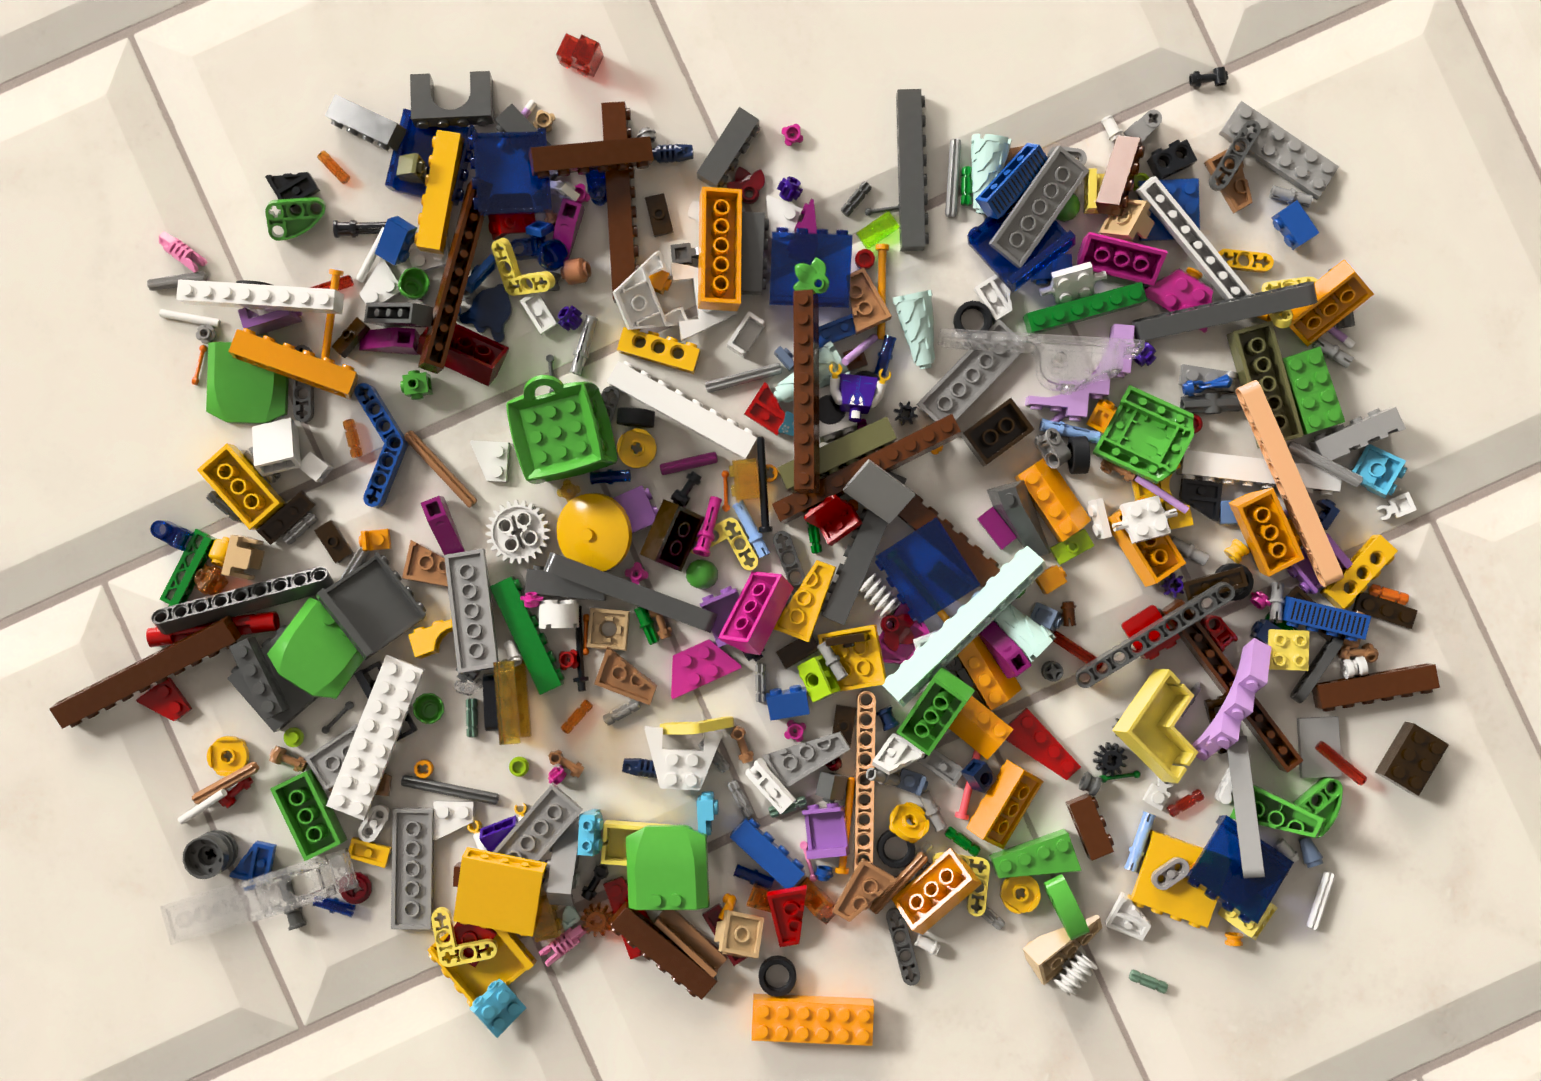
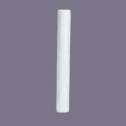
M382 227L356 277V280L363 283L377 256L375 251L384 227Z
M161 309L159 312L160 317L211 325L218 328L221 324L220 320L164 309Z
M221 789L179 817V823H186L225 797L227 791Z

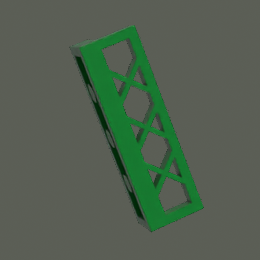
M195 529L159 600L169 604V606L187 602L209 560L208 554L213 541L217 540V538L199 529ZM200 535L203 539L197 548L196 540ZM195 553L190 565H188L187 557ZM186 571L181 582L179 583V573ZM177 588L172 600L167 598L169 592Z

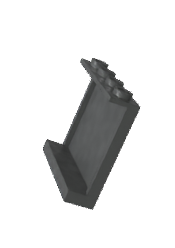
M378 552L375 553L374 557L327 589L323 588L317 592L316 598L365 660L422 621L426 616V609L423 604L415 601L412 597L414 596L412 590L401 583L402 578L396 570L392 571L388 566L390 564L388 559L384 555L380 556Z
M283 625L276 631L277 635L273 639L269 638L261 644L263 655L290 708L277 716L264 720L273 732L281 731L318 698L309 695L278 675L267 656V653L288 627L286 625ZM237 665L231 670L232 674L227 679L263 719Z

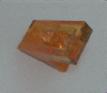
M755 884L746 905L771 913L767 898V892L771 890Z

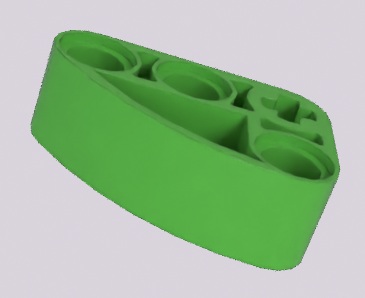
M319 197L270 201L265 209L269 236L275 241L295 238L307 232L324 215L326 210L325 202ZM318 203L322 206V210L314 212L311 209V205ZM297 204L301 207L302 211L298 214L293 213L290 206ZM273 206L281 210L278 212V215H275L274 211H270ZM273 227H282L284 233L281 235L275 234Z
M1330 777L1321 778L1293 802L1326 819L1316 838L1322 837L1330 829L1341 807L1343 786L1340 781ZM1332 782L1333 789L1328 792L1327 786ZM1317 795L1318 801L1313 804L1312 798Z
M1060 874L1044 882L1045 891L1071 941L1089 933L1090 930L1064 876Z

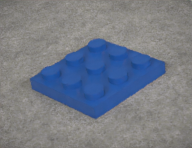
M1199 178L1159 180L1200 230ZM1139 181L1138 186L1140 187L1146 181ZM1149 209L1151 212L1149 217L1154 221V225L1146 239H1142L1139 236V242L1175 240Z

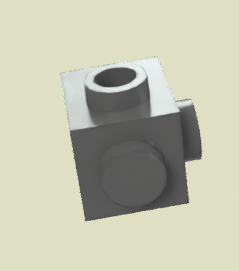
M820 771L815 795L823 797V801L834 803L835 800L843 801L848 777L834 772Z

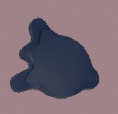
M498 284L496 287L485 289L478 293L473 300L471 308L459 317L463 324H473L479 333H484L486 329H491L493 339L496 342L504 341V326L512 314L509 294L506 292L504 285Z

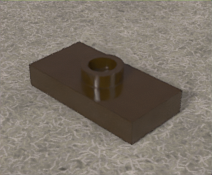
M664 193L645 197L654 237L674 233Z
M356 317L331 347L343 358H346L371 328Z
M329 520L314 530L335 564H338L354 553L333 520Z
M868 632L831 636L826 638L825 641L826 646L842 644L843 648L855 646V642L870 640Z
M812 636L810 642L797 639L776 651L785 669L819 649H817L818 645Z
M836 704L832 734L841 731L851 747L856 707Z

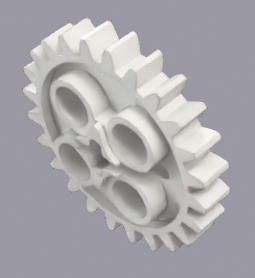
M515 500L513 506L507 501V508L499 505L501 511H493L496 517L488 518L493 522L492 525H486V527L491 529V532L485 533V535L491 536L487 543L494 544L491 551L498 550L496 556L499 557L503 554V561L510 558L511 564H514L516 559L519 564H522L523 559L529 563L530 556L537 559L536 552L543 554L544 552L541 547H548L544 540L550 539L549 536H546V533L550 532L551 529L545 528L550 522L543 521L546 514L539 515L541 508L538 507L533 510L534 504L530 503L527 507L525 500L522 501L521 505H519L518 500ZM524 514L529 516V522L526 525H522L520 522V517ZM513 515L515 516L516 525L518 529L523 530V532L520 533V537L525 545L524 549H522L520 537L518 535H514V532L517 531V528L512 520ZM507 520L510 523V529L503 531L501 525ZM529 533H533L536 537L532 544H529L526 540ZM511 539H514L517 543L514 550L508 548V542Z

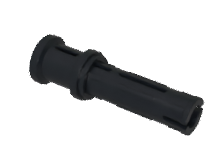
M334 220L333 233L335 238L340 236L356 238L358 234H379L382 227H385L386 222L357 223L355 220L350 222Z

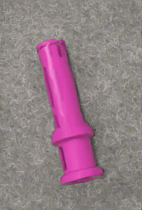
M710 497L702 530L697 533L698 541L696 547L693 548V553L702 557H709L711 554L709 551L711 542L715 539L713 531L722 499L718 497Z

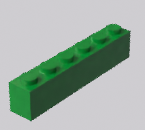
M1142 282L1029 312L1025 314L1023 320L1027 334L1030 336L1136 307L1145 303L1147 298Z
M511 576L490 586L539 695L563 685L564 674L560 668L557 669L554 663L557 660L553 651H549L547 648L548 640L544 632L540 633L537 616L535 614L532 615L530 609L524 606V600H520V597L523 596L521 592L523 586L520 580Z

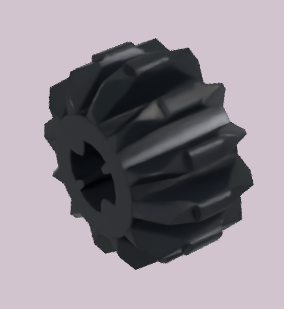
M1106 742L1105 748L1099 745L1098 747L1101 751L1100 753L1094 751L1098 758L1093 759L1094 763H1099L1095 767L1096 770L1102 769L1103 775L1109 772L1110 776H1114L1115 771L1119 774L1122 773L1119 767H1126L1127 765L1122 760L1128 759L1126 755H1122L1125 750L1123 748L1118 749L1117 743L1111 746L1110 742ZM1109 755L1112 756V763L1107 762Z

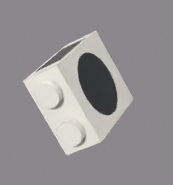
M830 385L820 388L819 443L833 442L836 440V437L846 436L857 430V422L849 421V412L840 411V406L835 403L830 394Z

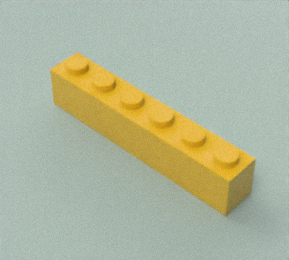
M437 130L436 136H433L432 148L434 149L428 161L430 171L425 177V186L427 188L426 193L422 195L421 199L423 210L418 216L419 232H416L414 243L420 251L444 255L464 146V138L461 133Z

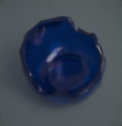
M557 239L543 242L537 252L539 265L547 271H556L563 267L564 259L568 256L566 245Z

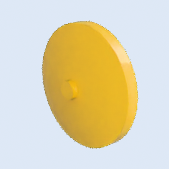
M587 493L573 498L562 509L557 522V540L566 558L604 572L616 567L628 554L632 542V527L626 511L616 500L601 493Z

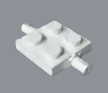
M1091 262L1051 272L1052 281L1050 286L1039 288V294L1041 297L1052 294L1055 305L1095 295L1094 285L1096 281L1107 279L1106 271L1094 274Z
M1159 495L1120 505L1122 522L1113 523L1112 528H1114V532L1125 529L1129 534L1131 543L1134 544L1171 534L1167 518L1177 517L1178 512H1176L1175 508L1165 511Z

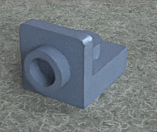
M779 346L774 351V355L790 372L794 369V361L792 359L794 356L787 348L783 349Z
M1038 602L1030 616L1034 622L1043 625L1053 632L1056 631V628L1059 629L1063 622L1062 613Z
M902 768L899 775L901 781L896 787L915 793L917 796H921L922 792L925 793L928 786L927 777Z

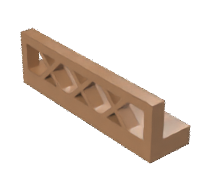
M663 910L655 918L654 924L710 976L714 978L717 975L718 969L727 960V956L722 954V952H718L719 949L676 910Z

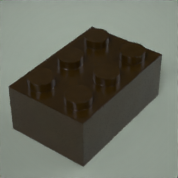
M1009 398L963 432L961 437L984 467L1035 429L1013 399Z
M663 499L640 555L682 572L705 517Z
M1404 722L1375 773L1406 792L1419 796L1449 744L1414 723Z

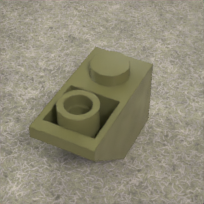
M417 153L399 156L396 176L401 181L424 184L425 177L429 174V167L421 156Z

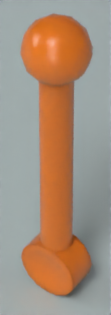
M206 345L199 347L201 352L195 376L192 378L193 385H198L199 383L198 377L204 353L207 351Z
M724 470L721 474L724 480V505L722 509L727 512L730 510L727 482L729 472Z
M584 614L583 655H588L589 649L587 648L589 614Z

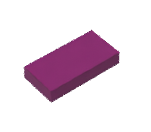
M991 507L977 518L978 522L1000 550L1017 538L994 507Z

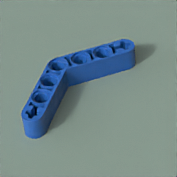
M360 383L355 388V396L384 442L363 496L364 503L367 506L379 508L387 500L407 450L408 442L405 440L404 434L377 390L369 384ZM365 389L369 390V391L367 392V395L369 396V398L363 396V395L365 394V391H364ZM375 405H379L380 411L374 415L372 409ZM389 422L390 429L384 432L383 424ZM399 438L401 444L398 448H394L393 441ZM388 457L393 458V464L390 467H387L385 463ZM381 475L386 477V482L383 485L378 483ZM375 487L382 489V492H380L379 490H374ZM372 496L378 498L377 502L371 499Z

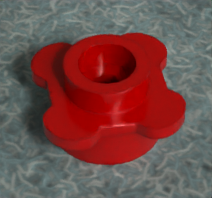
M574 649L570 652L561 651L559 653L560 668L562 670L578 668V652Z

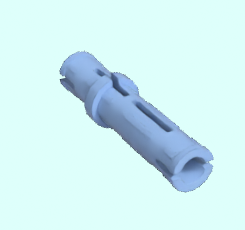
M1042 418L1039 431L1044 432L1054 428L1059 432L1060 436H1086L1089 442L1095 444L1099 442L1101 435L1099 431L1068 425L1063 421L1054 422Z
M742 500L734 504L732 507L749 537V543H752L759 559L770 554L762 538L763 534L759 533L744 501Z
M1144 811L1133 845L1129 847L1130 854L1124 866L1125 869L1130 870L1131 868L1136 873L1141 856L1145 854L1143 850L1156 817L1150 814L1147 821L1149 813Z

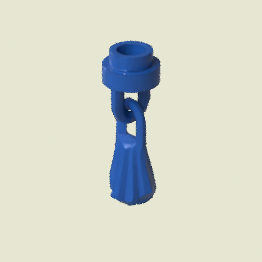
M1228 374L1207 382L1200 380L1192 382V380H1189L1182 384L1184 396L1188 395L1190 397L1196 393H1201L1206 388H1229L1233 381ZM1194 385H1198L1200 389L1194 390Z

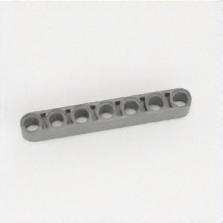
M1239 736V741L1228 748L1227 752L1244 879L1265 877L1248 742L1247 736Z

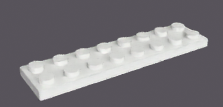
M389 655L385 656L326 806L361 820L366 819L425 669Z

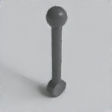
M899 204L898 206L878 209L867 208L865 214L870 216L872 213L899 210Z
M549 354L546 356V360L549 364V375L553 376L552 362L554 357Z
M347 702L345 708L327 726L322 728V733H329L330 728L348 709L354 707L353 702Z

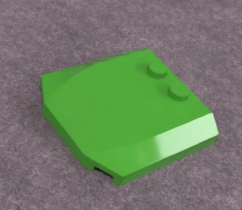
M232 342L208 343L206 412L227 423L254 424L270 423L281 416L288 415V377L233 358L228 352Z
M1129 385L1107 429L1097 443L1093 454L1158 484L1176 471L1194 437V414Z
M311 597L308 598L267 653L278 675L313 697L337 699L365 660L323 605Z
M646 825L626 837L629 908L635 910H698L710 906L706 834L695 831L688 825Z

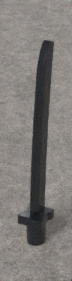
M579 605V628H575L576 651L578 652L577 662H579V666L577 668L578 677L573 678V682H577L578 692L586 691L585 681H588L589 678L584 676L582 606Z

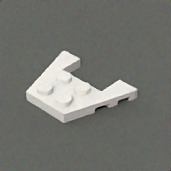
M660 251L655 252L612 292L628 330L679 325V321L688 320L683 307L664 314L649 276L667 268Z
M670 263L672 282L693 280L699 319L679 321L681 340H685L737 315V311L698 309V268Z
M645 726V733L659 787L661 789L700 791L722 738L723 731L704 732L703 751L662 748L663 727Z

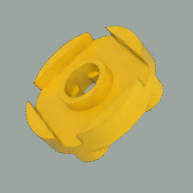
M631 429L621 435L617 442L619 458L628 467L636 469L646 467L656 456L657 446L655 439L649 432L643 429ZM639 443L642 451L634 454V450L631 447Z
M235 736L218 738L207 751L208 765L220 776H227L246 766L249 761V750L246 742ZM227 751H230V753L233 755V758L230 759V762L227 760V758H224V754H226Z
M906 802L905 804L897 805L891 812L889 828L892 833L910 843H916L928 832L929 819L926 820L925 812L920 806ZM907 819H910V820H911V824H913V825H909V824L906 822Z
M1032 876L1008 877L1003 881L1000 888V897L1003 904L1008 910L1016 914L1033 911L1041 899L1039 885ZM1023 888L1025 896L1017 898L1016 890Z

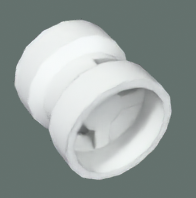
M1363 656L1355 657L1353 660L1343 659L1341 660V671L1346 679L1353 678L1355 675L1365 676L1368 674V664Z

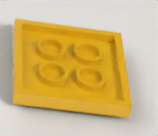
M876 624L818 634L820 645L826 642V638L831 636L861 632L869 633L870 640L855 642L853 647L843 648L842 644L831 646L835 654L841 658L839 661L849 674L844 679L837 681L841 691L883 685L885 683L886 673Z

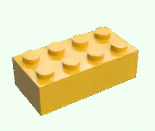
M225 444L197 469L249 530L260 528L287 504L264 477L255 470V467L235 445Z

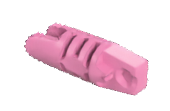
M166 232L159 235V244L163 246V249L192 272L196 273L199 270L194 262L201 266H205L208 263L205 258L181 240L170 236Z
M579 925L574 929L570 927L538 952L540 956L548 954L551 950L555 952L545 961L546 966L549 967L579 944V939L587 931L583 925Z

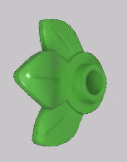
M816 257L811 265L805 263L795 265V273L799 279L793 286L795 291L813 289L816 293L821 294L828 290L830 282L826 276V265L822 260ZM817 280L822 281L821 287H817Z

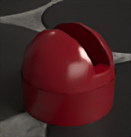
M837 757L825 765L829 770L837 771L842 767V760L840 757Z

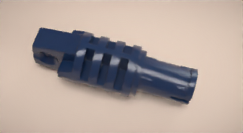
M687 144L658 145L652 149L654 161H657V163L681 162L693 159L694 157L693 146Z
M624 758L622 772L635 776L657 778L653 760Z

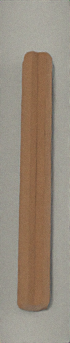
M412 430L405 434L404 438L408 444L467 507H472L477 502V499Z

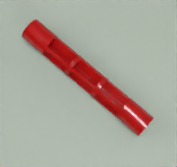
M276 611L231 617L241 635L277 631L280 628L279 615ZM215 622L171 634H162L157 627L148 628L146 632L147 643L151 648L171 645Z

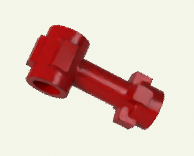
M248 777L242 780L230 791L226 789L227 795L218 802L223 807L230 808L237 801L234 797L243 789L248 790L253 783L252 778Z

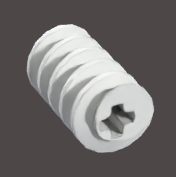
M874 573L861 585L859 594L866 592L864 599L871 598L870 606L877 604L874 611L882 610L881 618L890 614L901 603L894 604L897 598H889L892 592H884L886 585L879 587L881 579L873 580L876 576Z
M1082 952V956L1074 955L1077 962L1069 961L1072 966L1071 968L1064 967L1066 974L1059 972L1061 980L1054 978V982L1069 996V993L1077 994L1074 987L1082 988L1080 980L1087 982L1085 974L1093 975L1090 968L1098 969L1096 964Z

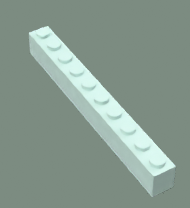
M1028 546L1019 550L1010 563L1004 564L1000 572L986 582V586L983 589L975 592L971 600L958 609L956 615L947 619L938 632L933 633L923 646L915 650L914 655L909 660H905L894 674L886 678L883 684L886 691L904 707L932 680L941 667L944 668L1047 569L1045 561Z

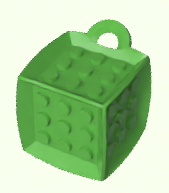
M539 375L531 378L525 384L524 395L507 402L506 408L512 441L520 467L528 482L541 484L547 481L583 475L616 464L617 453L611 423L599 388L594 383L584 381L563 384L554 376ZM539 386H550L554 390L548 394L535 396V390Z

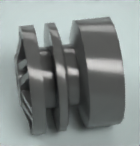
M213 830L193 839L186 845L183 851L185 869L197 879H208L218 875L234 864L238 853L236 841L229 833L222 830Z

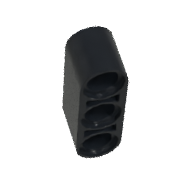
M495 673L483 674L484 725L486 732L498 731L499 713ZM497 673L498 693H499V706H500V719H501V731H503V726H502V713H501V700H500V687H499V674ZM503 673L504 695H505V708H506V721H507L506 680H505V674Z

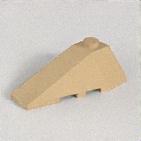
M1098 915L1085 919L1090 932L1072 941L1063 927L1027 943L1023 949L1025 958L1043 985L1056 977L1064 969L1062 965L1068 958L1073 960L1078 948L1081 945H1087L1102 929L1101 919Z

